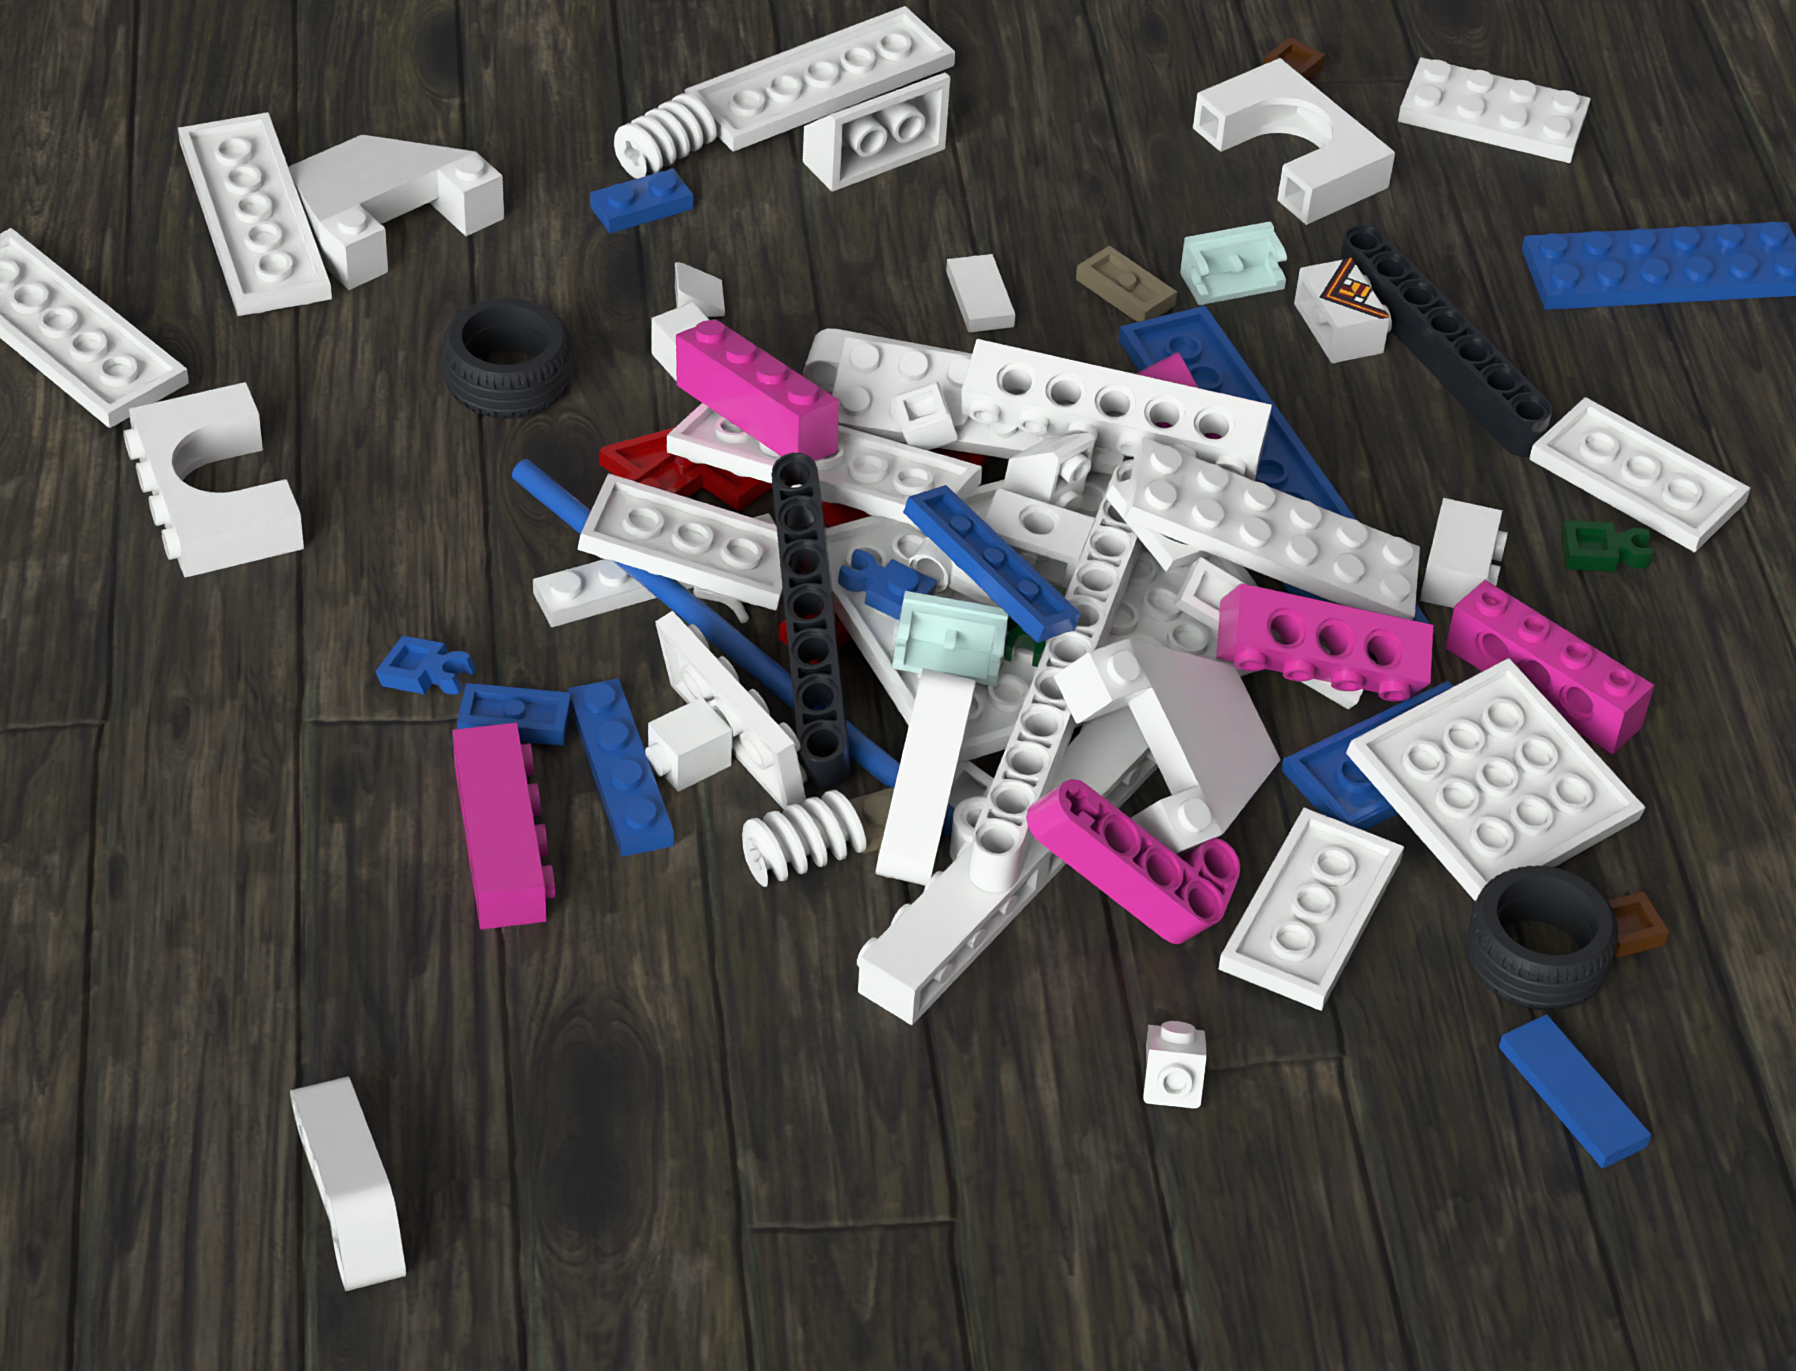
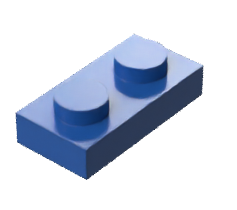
M674 168L590 192V207L610 234L692 210L693 194Z
M466 683L457 727L458 729L517 723L520 742L564 746L571 712V693Z

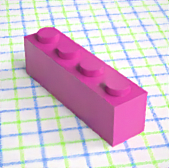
M716 319L702 321L696 327L676 334V376L678 387L781 457L795 452L806 454L814 461L838 452L839 400Z
M517 723L452 730L454 765L480 930L546 922V899L555 898V884L552 865L542 866L540 857L548 856L545 825H534L533 816L541 815L538 784H527L526 776L534 775L531 744L520 743Z

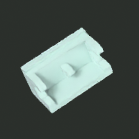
M1270 221L1185 237L1180 274L1198 305L1285 289L1286 278L1277 262L1287 261V255Z
M905 591L898 623L892 668L915 673H922L924 668L976 680V683L996 686L1000 658L1003 656L1008 614L1001 607Z

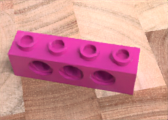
M1487 580L1480 583L1455 605L1445 646L1450 652L1482 672L1509 658L1576 732L1612 755L1643 727L1654 689V684Z
M1241 583L1220 600L1216 658L1234 662L1236 668L1245 671L1269 669L1283 672V677L1292 681L1316 679L1330 682L1332 688L1340 691H1358L1363 689L1378 692L1379 697L1387 701H1405L1430 684L1433 625ZM1271 629L1281 636L1283 644L1274 639ZM1319 639L1328 645L1330 654L1323 650ZM1367 649L1376 656L1378 664L1371 660Z

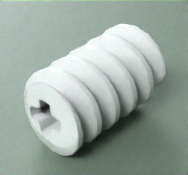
M682 93L672 98L671 101L659 105L658 108L648 111L644 116H640L632 120L631 123L619 127L614 138L616 156L624 169L634 178L645 177L646 173L654 174L661 171L662 166L667 167L674 164L676 158L682 159L688 156L689 151L694 152L700 149L703 143L709 144L713 142L717 136L716 125L711 113L698 98L691 94Z
M837 790L825 792L821 799L818 797L807 798L803 802L802 807L798 804L788 805L782 814L778 811L768 812L764 816L763 821L759 818H751L743 825L742 841L745 859L753 876L763 887H767V870L769 869L772 870L779 881H785L788 878V862H791L798 874H804L808 870L806 857L808 855L811 856L818 867H823L827 864V848H830L832 854L838 860L845 859L847 856L846 841H849L853 849L858 853L864 852L866 849V837L862 823L852 804Z

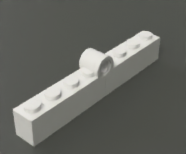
M1127 706L1085 721L1080 734L1067 747L1052 790L1067 780H1080L1119 809L1158 768V765L1130 707ZM970 797L961 801L955 807L950 843V856L953 863L944 872L939 870L934 873L926 884L923 894L912 905H903L894 916L891 926L878 939L873 937L868 940L859 953L857 959V966L860 967L858 992L910 1025H913L1066 864V862L1034 837L1018 881L1012 888L998 893L987 892L978 888L972 882L969 875L972 841L975 826L987 797Z

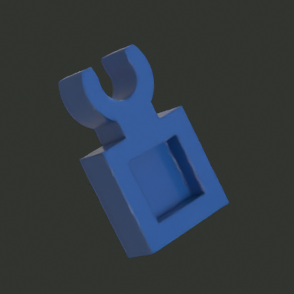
M855 549L853 552L850 567L856 570L842 565L839 570L838 583L840 586L853 592L865 591L866 598L864 604L897 620L900 618L905 591L935 595L937 580L894 559H891L886 567L878 565L874 556L864 550Z
M402 636L375 672L383 687L425 694L432 684L439 685L444 693L459 694L462 691V687L456 674H474L476 668L470 655L466 652L453 651L449 653L445 643Z

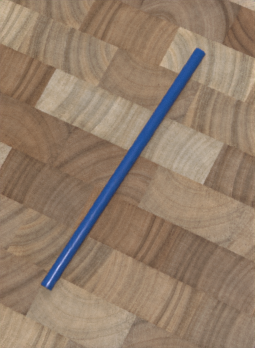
M529 459L520 461L513 469L512 478L581 535L591 510ZM613 561L689 625L694 624L706 639L795 711L791 674L677 580ZM820 704L814 706L811 710L820 711L826 709L829 705ZM847 720L850 757L887 788H895L900 763ZM948 803L942 833L951 839L955 808Z

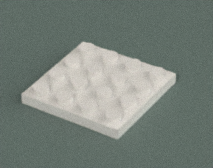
M1509 658L1351 740L1346 752L1475 901L1484 886L1498 874L1513 868L1517 869L1518 867L1539 865L1554 868L1638 821L1645 809V806Z

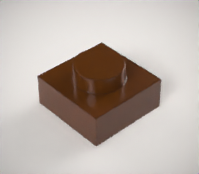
M1289 37L1265 56L1264 64L1281 58L1309 81L1323 69L1325 54Z
M1644 891L1608 900L1618 923V942L1614 953L1616 958L1665 946L1669 930Z

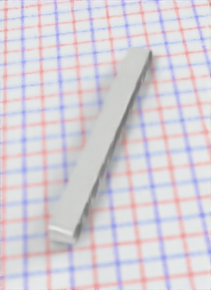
M1133 460L1124 461L1115 468L1066 592L1065 599L1081 613L1075 630L1048 639L975 826L969 875L972 882L978 888L987 892L998 893L1007 891L1018 881L1034 838L1027 825V810L1032 803L1052 790L1076 726V722L1054 675L1086 653L1106 645L1141 552L1142 541L1105 497L1113 484L1131 479Z

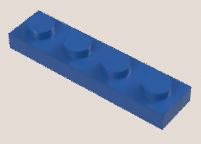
M947 485L908 497L903 513L1037 643L1075 630L1081 613Z
M619 678L568 688V692L571 693V713L621 857L674 846V831Z

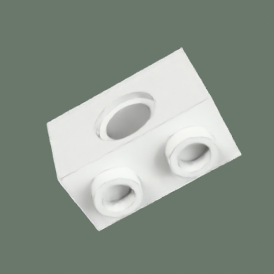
M997 488L984 521L1045 580L1053 586L1067 588V592L1095 518Z

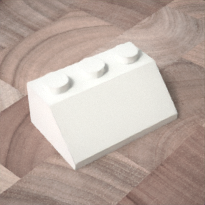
M946 73L936 75L830 114L804 126L803 163L833 192L944 150L950 76Z

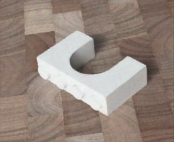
M1281 58L1197 93L1193 129L1220 152L1256 136L1268 133L1297 135L1313 142L1320 148L1284 164L1282 168L1277 200L1306 225L1389 188L1395 152Z
M246 382L129 408L131 429L124 431L128 455L131 460L138 458L140 460V463H136V470L143 493L152 491L153 496H149V505L156 526L165 525L166 529L161 530L167 557L169 560L178 559L185 578L304 549L301 514L286 479L226 493L198 490L183 482L188 474L205 464L263 450L259 413Z

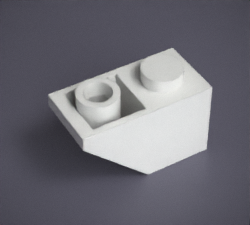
M1085 432L1047 438L1009 459L1003 489L1078 512L1083 502V489L1087 474L1091 468L1090 460L1096 438L1091 433Z

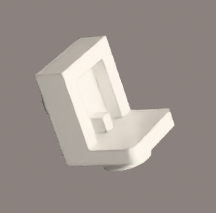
M1180 1021L1164 1022L1161 1026L1148 1025L1146 1043L1147 1067L1143 1093L1146 1103L1186 1108H1198L1201 1105L1207 1056L1205 1031L1195 1030V1027L1191 1024Z

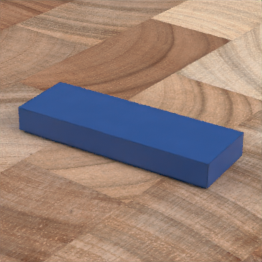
M1547 1014L1502 1035L1499 1044L1500 1050L1602 1169L1648 1147L1651 1133Z

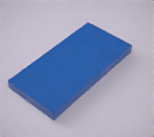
M1446 681L1283 758L1281 771L1322 815L1363 831L1399 813L1346 754L1351 740L1454 686L1449 681Z

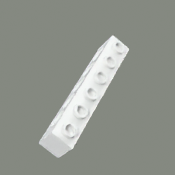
M977 339L962 387L961 415L970 416L975 421L983 424H994L997 422L1018 427L1032 435L1050 434L1066 436L1089 432L1096 438L1094 445L1116 449L1129 457H1134L1137 446L1142 438L1145 437L1255 481L1268 431L1272 405ZM1012 389H1020L1025 391L1026 393L1021 395H1013L1008 393L1007 391ZM1060 400H1069L1075 404L1070 406H1062L1057 404L1056 402ZM1109 411H1118L1124 415L1120 417H1111L1106 415L1105 413ZM1157 422H1167L1172 427L1160 428L1154 424ZM1216 433L1222 438L1209 439L1204 434Z

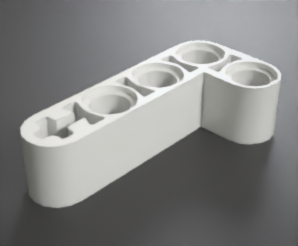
M922 669L875 874L925 886L929 879H931L971 709L976 680Z
M349 1076L290 1090L297 1129L330 1221L337 1264L345 1291L406 1276L401 1235L391 1186Z

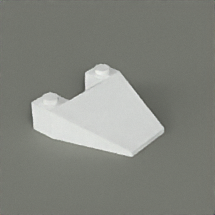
M360 135L288 167L323 265L348 290L388 272L385 228L381 225L384 222L426 203H430L465 236L504 219L503 177L475 151Z
M1127 638L1086 653L1054 675L1076 724L1127 706L1130 707L1172 796L1157 801L1130 819L1179 857L1203 842L1221 836L1280 761L1276 749L1234 665Z

